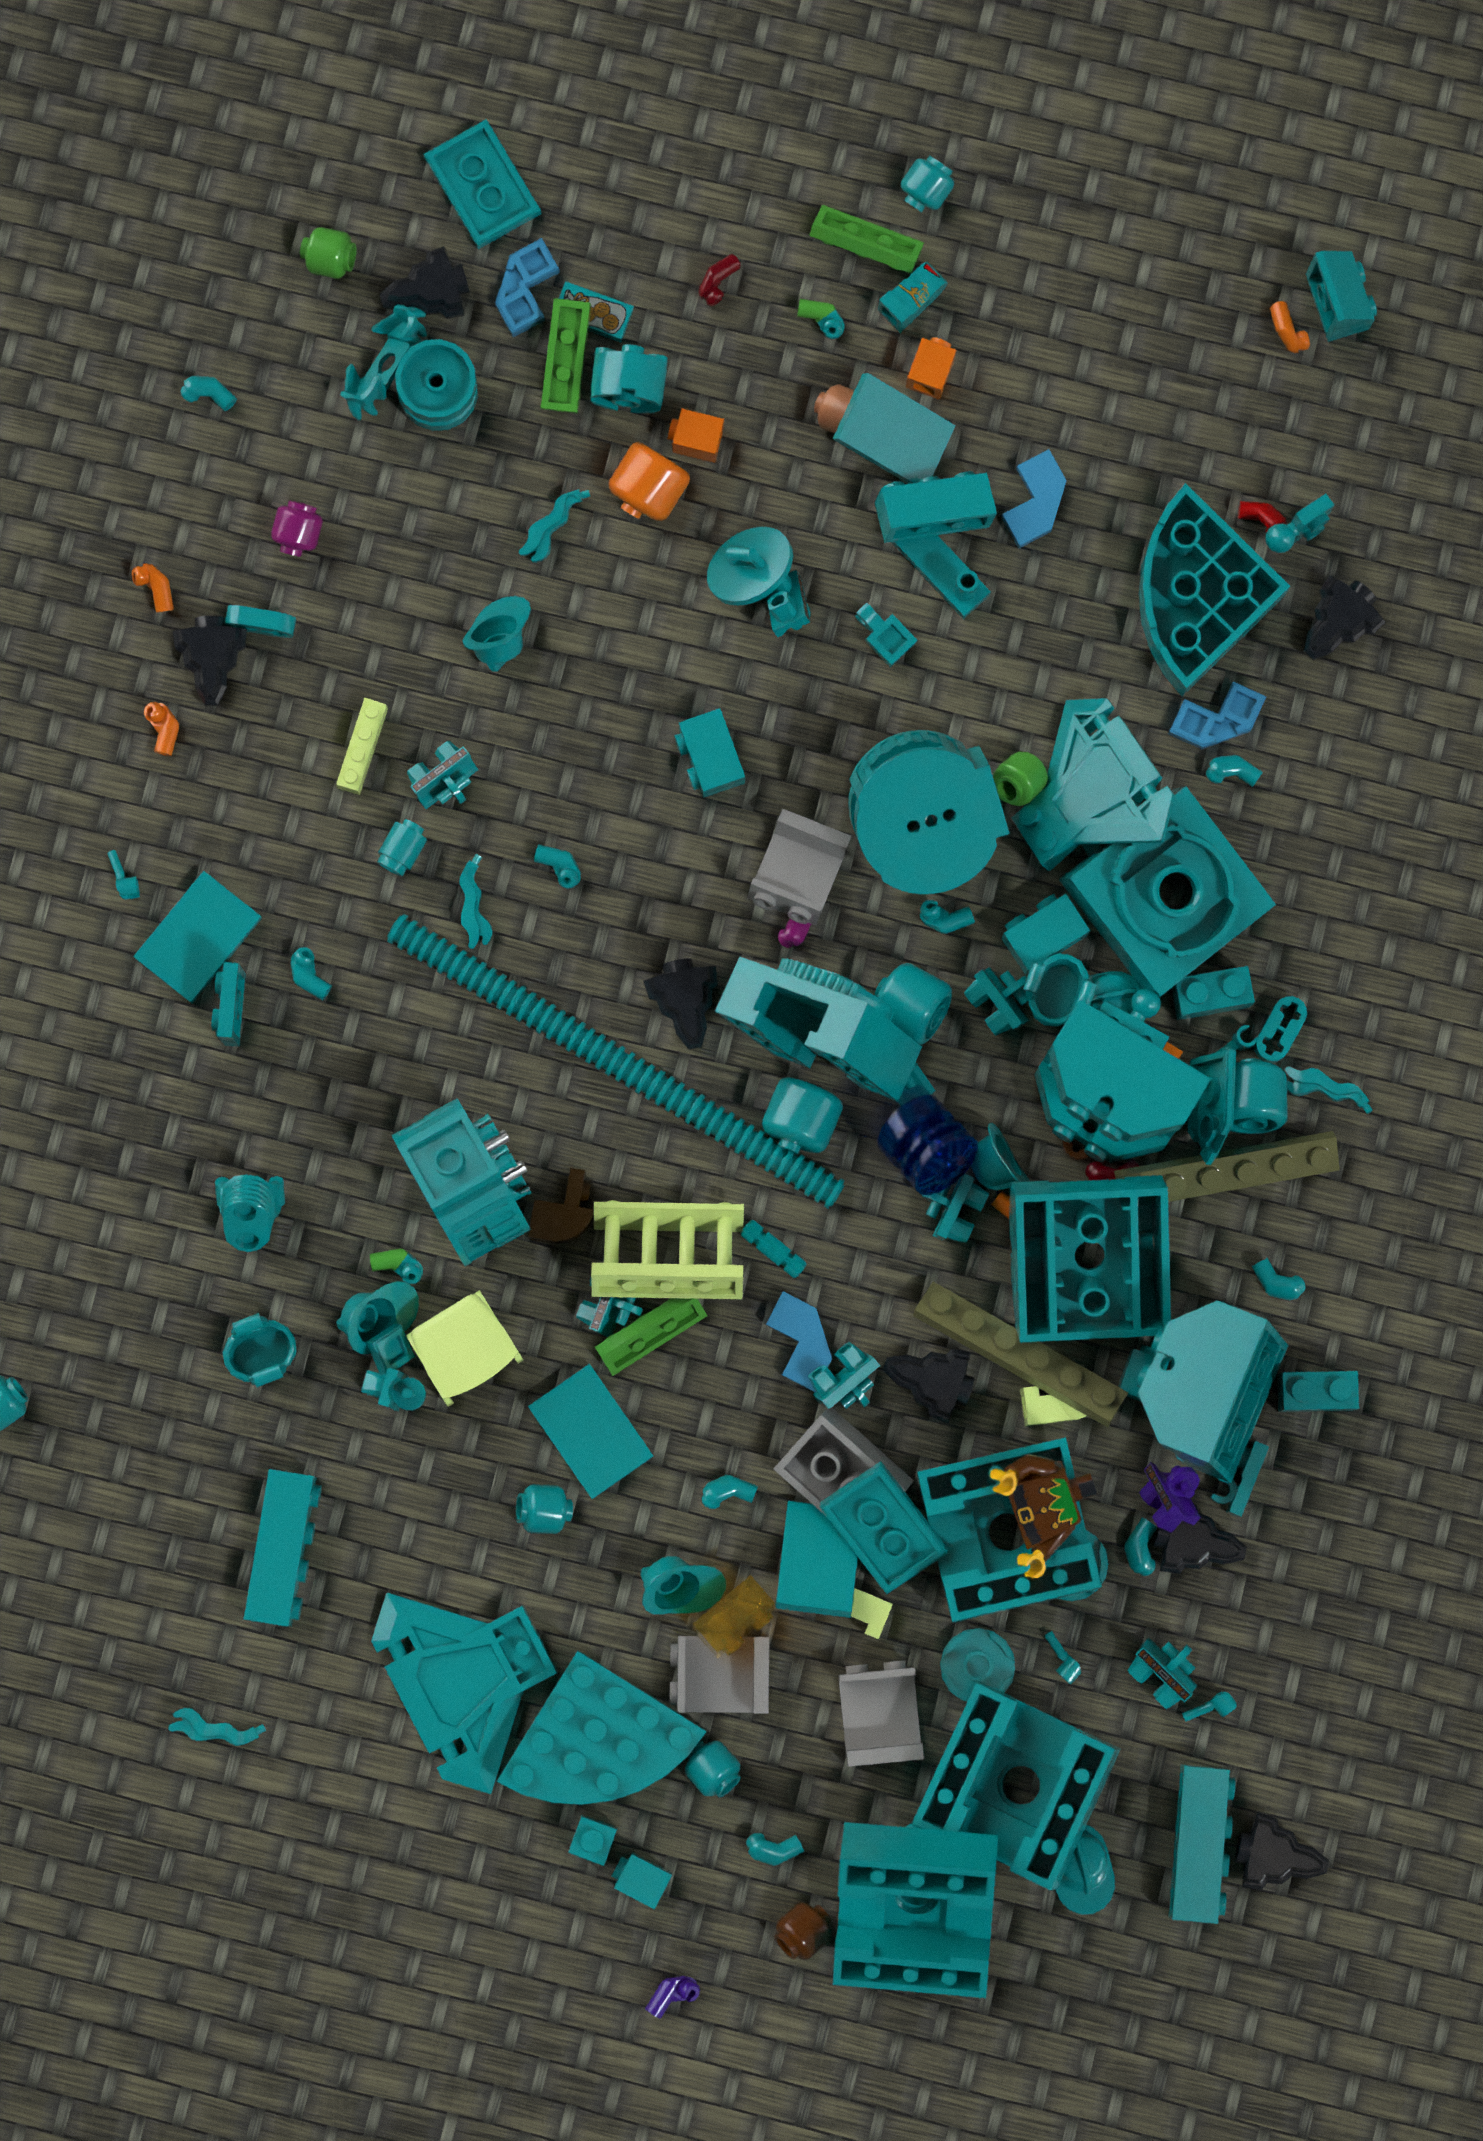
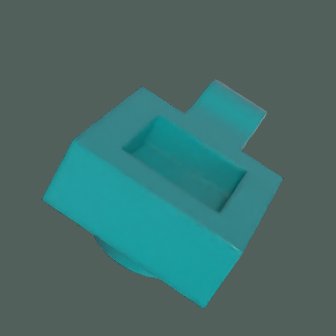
M868 603L863 605L854 616L866 629L872 632L865 642L889 667L893 666L918 641L893 614L884 621Z

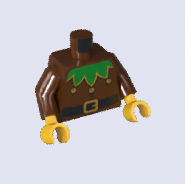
M1027 1454L1008 1465L1005 1470L993 1469L990 1477L1001 1481L992 1490L1004 1496H1009L1027 1550L1031 1549L1032 1554H1020L1017 1558V1563L1020 1566H1028L1031 1563L1030 1569L1025 1572L1024 1576L1039 1578L1045 1571V1562L1074 1531L1076 1525L1082 1521L1076 1502L1098 1494L1090 1473L1068 1480L1061 1461H1053L1050 1458Z

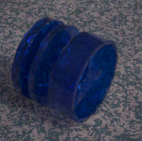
M925 1094L903 1104L888 1118L877 1138L879 1150L897 1169H901V1174L921 1195H932L953 1185L966 1173L978 1152V1142L966 1131L959 1121H954V1116L935 1095Z

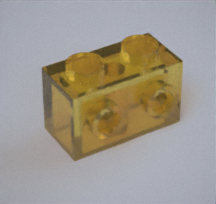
M750 1575L694 1622L693 1631L717 1659L724 1653L730 1656L745 1643L742 1637L753 1628L758 1632L774 1618L771 1613L775 1610V1603Z

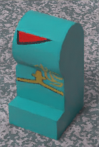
M928 261L924 262L907 279L905 278L892 291L889 290L879 299L878 311L901 333L942 293L948 282Z

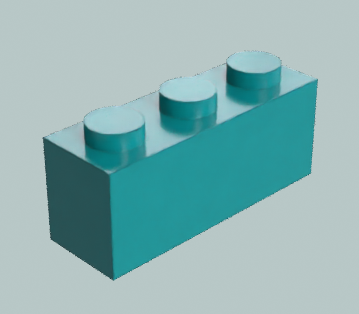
M972 471L962 472L953 478L946 479L931 476L920 480L918 483L905 484L901 481L892 482L880 489L875 501L884 543L990 528L997 514L987 473L975 474Z

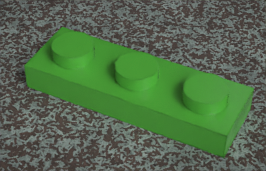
M825 205L821 206L809 235L828 245L841 247L854 252L860 257L873 259L889 265L895 270H902L910 274L914 270L924 242Z
M554 298L541 400L542 410L578 414L591 303Z
M669 1298L668 1301L649 1313L641 1315L635 1322L624 1329L608 1336L603 1342L595 1346V1349L611 1375L614 1376L707 1317V1314L698 1299Z

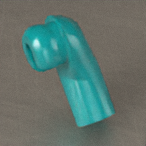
M191 376L184 381V386L180 390L181 396L188 402L197 401L199 396L210 397L223 411L229 410L237 401V398L214 377Z
M1238 755L1215 757L1209 762L1210 767L1206 770V777L1211 782L1220 784L1225 777L1237 776L1253 787L1263 772Z
M538 844L534 862L552 866L558 878V883L563 888L570 889L580 882L581 871L573 855L565 850Z
M927 900L920 907L919 915L922 922L941 934H948L975 923L969 906L950 913L938 906L937 901Z
M300 947L292 955L290 961L293 981L297 986L323 1001L330 992L332 985L316 976L313 951L307 947Z
M1268 1257L1251 1266L1265 1292L1271 1297L1290 1301L1297 1299L1305 1291V1282L1300 1276L1288 1277L1277 1275Z
M724 1475L706 1484L703 1488L701 1500L703 1505L709 1509L719 1508L721 1501L731 1496L752 1503L758 1486L732 1475Z
M1143 1517L1125 1542L1124 1549L1129 1567L1134 1573L1148 1576L1154 1572L1156 1563L1150 1556L1147 1543L1158 1527Z

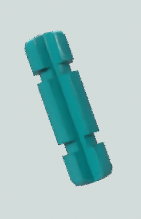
M750 1220L742 1229L741 1236L750 1244L755 1243L757 1245L756 1249L776 1265L785 1267L784 1271L791 1277L797 1278L805 1269L806 1261L797 1254L792 1255L790 1248L770 1232L765 1233L763 1227L755 1220Z

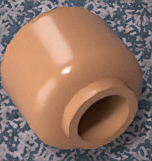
M836 384L830 387L826 393L821 392L815 402L814 411L818 413V423L821 428L835 434L855 390Z

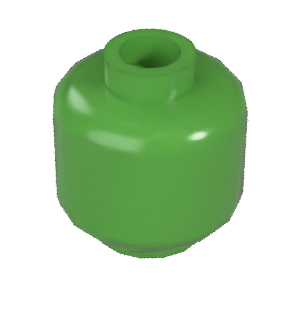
M318 227L313 230L309 238L304 237L302 240L300 258L305 260L307 270L311 274L339 279L345 275L346 271L351 272L355 264L357 247L355 243L351 242L350 236L344 231Z
M1019 751L1010 755L998 766L994 772L993 779L1000 799L1013 806H1023L1030 803L1046 787L1048 775L1040 759L1029 752Z

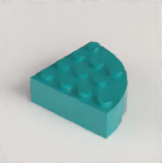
M1186 483L1167 504L1152 532L1141 566L1138 594L1141 623L1149 649L1163 675L1181 697L1234 647L1286 595L1290 588V585Z
M578 1650L496 1782L522 1795L551 1803L584 1805L612 1801L641 1791L665 1777L689 1756L707 1730Z

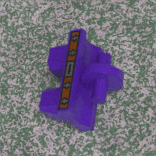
M1150 1462L1144 1469L1149 1482L1139 1493L1144 1502L1158 1509L1152 1516L1156 1525L1171 1533L1182 1521L1194 1526L1201 1518L1190 1499L1195 1494L1194 1491L1199 1485L1200 1479L1197 1472L1191 1467L1174 1466L1171 1472L1164 1473L1159 1471L1156 1464Z

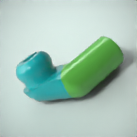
M800 299L797 317L815 319L823 334L829 339H836L843 334L845 324L834 305Z
M400 1248L370 1254L373 1272L392 1269L408 1284H415L420 1281L423 1274L420 1261L405 1249Z

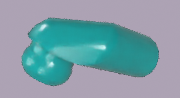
M754 1833L746 1841V1845L749 1848L748 1854L754 1860L772 1866L779 1865L804 1852L797 1835L776 1844L766 1840L762 1833Z

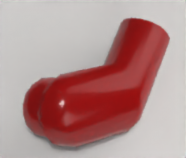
M1239 502L1238 519L1261 521L1266 526L1265 533L1275 524L1288 525L1287 519L1269 503Z

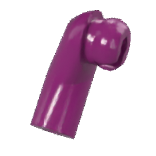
M789 919L785 929L779 931L778 940L780 944L785 948L800 945L804 942L811 924H801Z

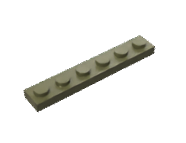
M1330 1131L1221 1151L1211 1165H1206L1201 1155L1117 1170L1114 1171L1115 1179L1162 1175L1168 1187V1202L1339 1171L1340 1167L1337 1138L1334 1132Z
M932 1282L914 1309L913 1316L1106 1427L1110 1426L1127 1398L1128 1392L1048 1346L1040 1342H1020L1016 1328L935 1282Z

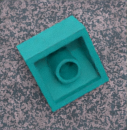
M1352 251L1316 252L1306 272V277L1328 342L1369 330L1375 320L1374 316H1377V308L1372 295L1367 296L1363 285L1366 281V276L1362 263L1360 261L1355 262Z

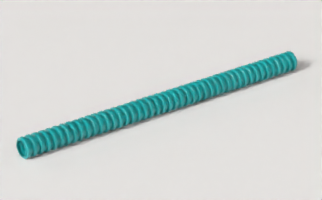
M400 915L394 922L387 935L388 943L393 944L395 942L398 944V949H407L409 956L417 955L419 962L425 960L429 968L435 966L439 974L445 972L447 979L452 980L455 978L457 985L462 986L464 984L467 986V991H476L477 997H486L487 1003H496L497 1009H506L508 1016L516 1015L518 1022L524 1020L528 1028L532 1026L536 1028V1033L541 1034L544 1032L546 1039L550 1040L553 1038L556 1040V1045H565L566 1051H575L576 1057H585L586 1063H595L597 1070L605 1069L607 1076L613 1074L616 1076L615 1080L617 1082L621 1080L626 1082L625 1087L630 1088L633 1086L636 1088L635 1093L640 1094L642 1092L646 1094L645 1099H654L655 1105H664L665 1111H674L675 1117H684L686 1124L694 1123L696 1130L702 1128L705 1130L704 1134L706 1136L710 1134L715 1136L714 1141L719 1142L722 1140L725 1142L724 1147L729 1148L731 1146L735 1148L734 1153L739 1154L741 1152L745 1154L744 1159L747 1161L750 1158L755 1160L754 1165L757 1167L760 1164L765 1167L764 1171L767 1173L770 1170L775 1173L774 1177L777 1179L780 1176L783 1177L785 1184L788 1185L791 1182L795 1185V1190L798 1191L801 1188L805 1191V1196L808 1197L810 1194L814 1196L815 1202L818 1203L821 1200L825 1203V1208L829 1209L837 1200L845 1186V1180L842 1178L838 1181L834 1179L835 1174L832 1172L829 1175L824 1173L825 1168L822 1166L819 1169L816 1168L814 1161L806 1162L804 1155L800 1154L798 1157L793 1151H786L783 1147H779L774 1142L775 1138L770 1136L768 1139L764 1136V1131H755V1126L752 1124L749 1126L745 1125L743 1118L737 1120L734 1118L735 1114L733 1112L727 1114L724 1112L725 1108L723 1106L719 1108L714 1106L715 1101L710 1100L707 1102L704 1100L705 1095L700 1094L697 1096L694 1094L695 1089L690 1088L688 1090L685 1088V1083H676L675 1077H666L665 1071H656L655 1065H646L644 1058L636 1059L634 1052L628 1054L625 1052L626 1048L624 1046L620 1048L615 1046L616 1041L611 1040L608 1042L605 1040L606 1035L601 1034L598 1036L595 1034L596 1029L591 1028L589 1030L585 1028L586 1023H577L576 1017H567L566 1011H557L556 1005H547L545 998L537 999L535 992L529 994L526 992L527 988L525 986L520 988L516 986L517 981L512 980L509 982L506 980L507 975L502 974L499 976L497 969L492 968L490 970L487 968V963H478L477 957H468L467 951H458L457 945H448L446 938L438 939L436 932L430 934L426 926L421 928L418 926V921L413 920L410 922L408 915Z

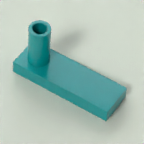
M938 535L891 542L962 619L990 596L991 591L979 580L977 574L971 571Z

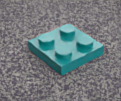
M223 962V972H216L215 994H219L220 1006L219 1009H213L211 1028L225 1046L240 1047L246 973L239 963Z

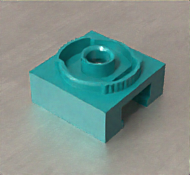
M1187 786L1172 790L1175 799L1164 843L1110 844L1098 854L1097 852L1091 853L1059 879L1140 987L1153 990L1159 997L1276 905ZM1171 873L1184 875L1192 885L1191 900L1185 907L1178 910L1167 907L1162 902L1159 894L1162 880Z
M739 956L715 1010L716 1013L771 1054L811 1068L816 1057L813 1053L815 1052L847 1074V1078L860 1088L895 1101H899L922 1049V1046L891 1022L894 1016L892 1008L883 1000L867 992L864 987L837 973L787 958H782L776 970Z
M1066 1437L917 1472L928 1523L948 1548V1554L937 1560L952 1623L1088 1592L1102 1587L1092 1544L1088 1541L1079 1501L1076 1504L1082 1521L1076 1525L1074 1531L1045 1562V1571L1039 1578L1024 1576L1025 1572L1030 1569L1031 1563L1028 1566H1020L1017 1563V1558L1020 1554H1032L1031 1549L1027 1550L1025 1542L1015 1550L1004 1551L997 1548L989 1536L990 1525L996 1517L1003 1514L1015 1515L1009 1496H1004L992 1490L1001 1481L992 1479L990 1477L991 1471L996 1468L1005 1470L1008 1465L1030 1454L1050 1458L1053 1461H1061L1068 1480L1076 1478Z
M976 1683L912 1823L923 1829L998 1835L997 1860L1010 1866L1009 1871L1052 1891L1058 1888L1121 1748L987 1684ZM1018 1766L1032 1769L1037 1774L1040 1782L1038 1795L1027 1804H1019L1012 1801L1007 1796L1004 1788L1006 1775L1010 1770Z
M844 1822L839 1866L838 1897L840 1899L834 1954L833 1985L986 1998L998 1835Z

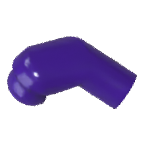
M688 1976L666 1978L657 1988L645 2010L661 2019L671 2002L695 2001L700 1994L699 1985H697L693 1978Z

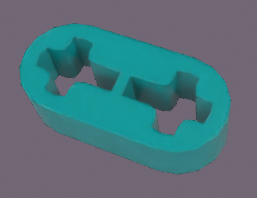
M228 605L224 625L247 629V632L292 638L296 618L292 615L276 611Z
M1286 996L1275 1004L1257 1036V1042L1254 1044L1255 1053L1260 1060L1276 1063L1282 1060L1288 1053L1307 1017V1008L1303 1001L1294 996ZM1294 1005L1296 1007L1294 1013L1299 1016L1298 1020H1290L1285 1028L1280 1026L1284 1018V1013L1280 1011V1008ZM1277 1031L1282 1034L1277 1042L1281 1052L1274 1051L1271 1055H1268L1265 1052L1267 1046L1262 1041L1263 1039L1269 1041Z

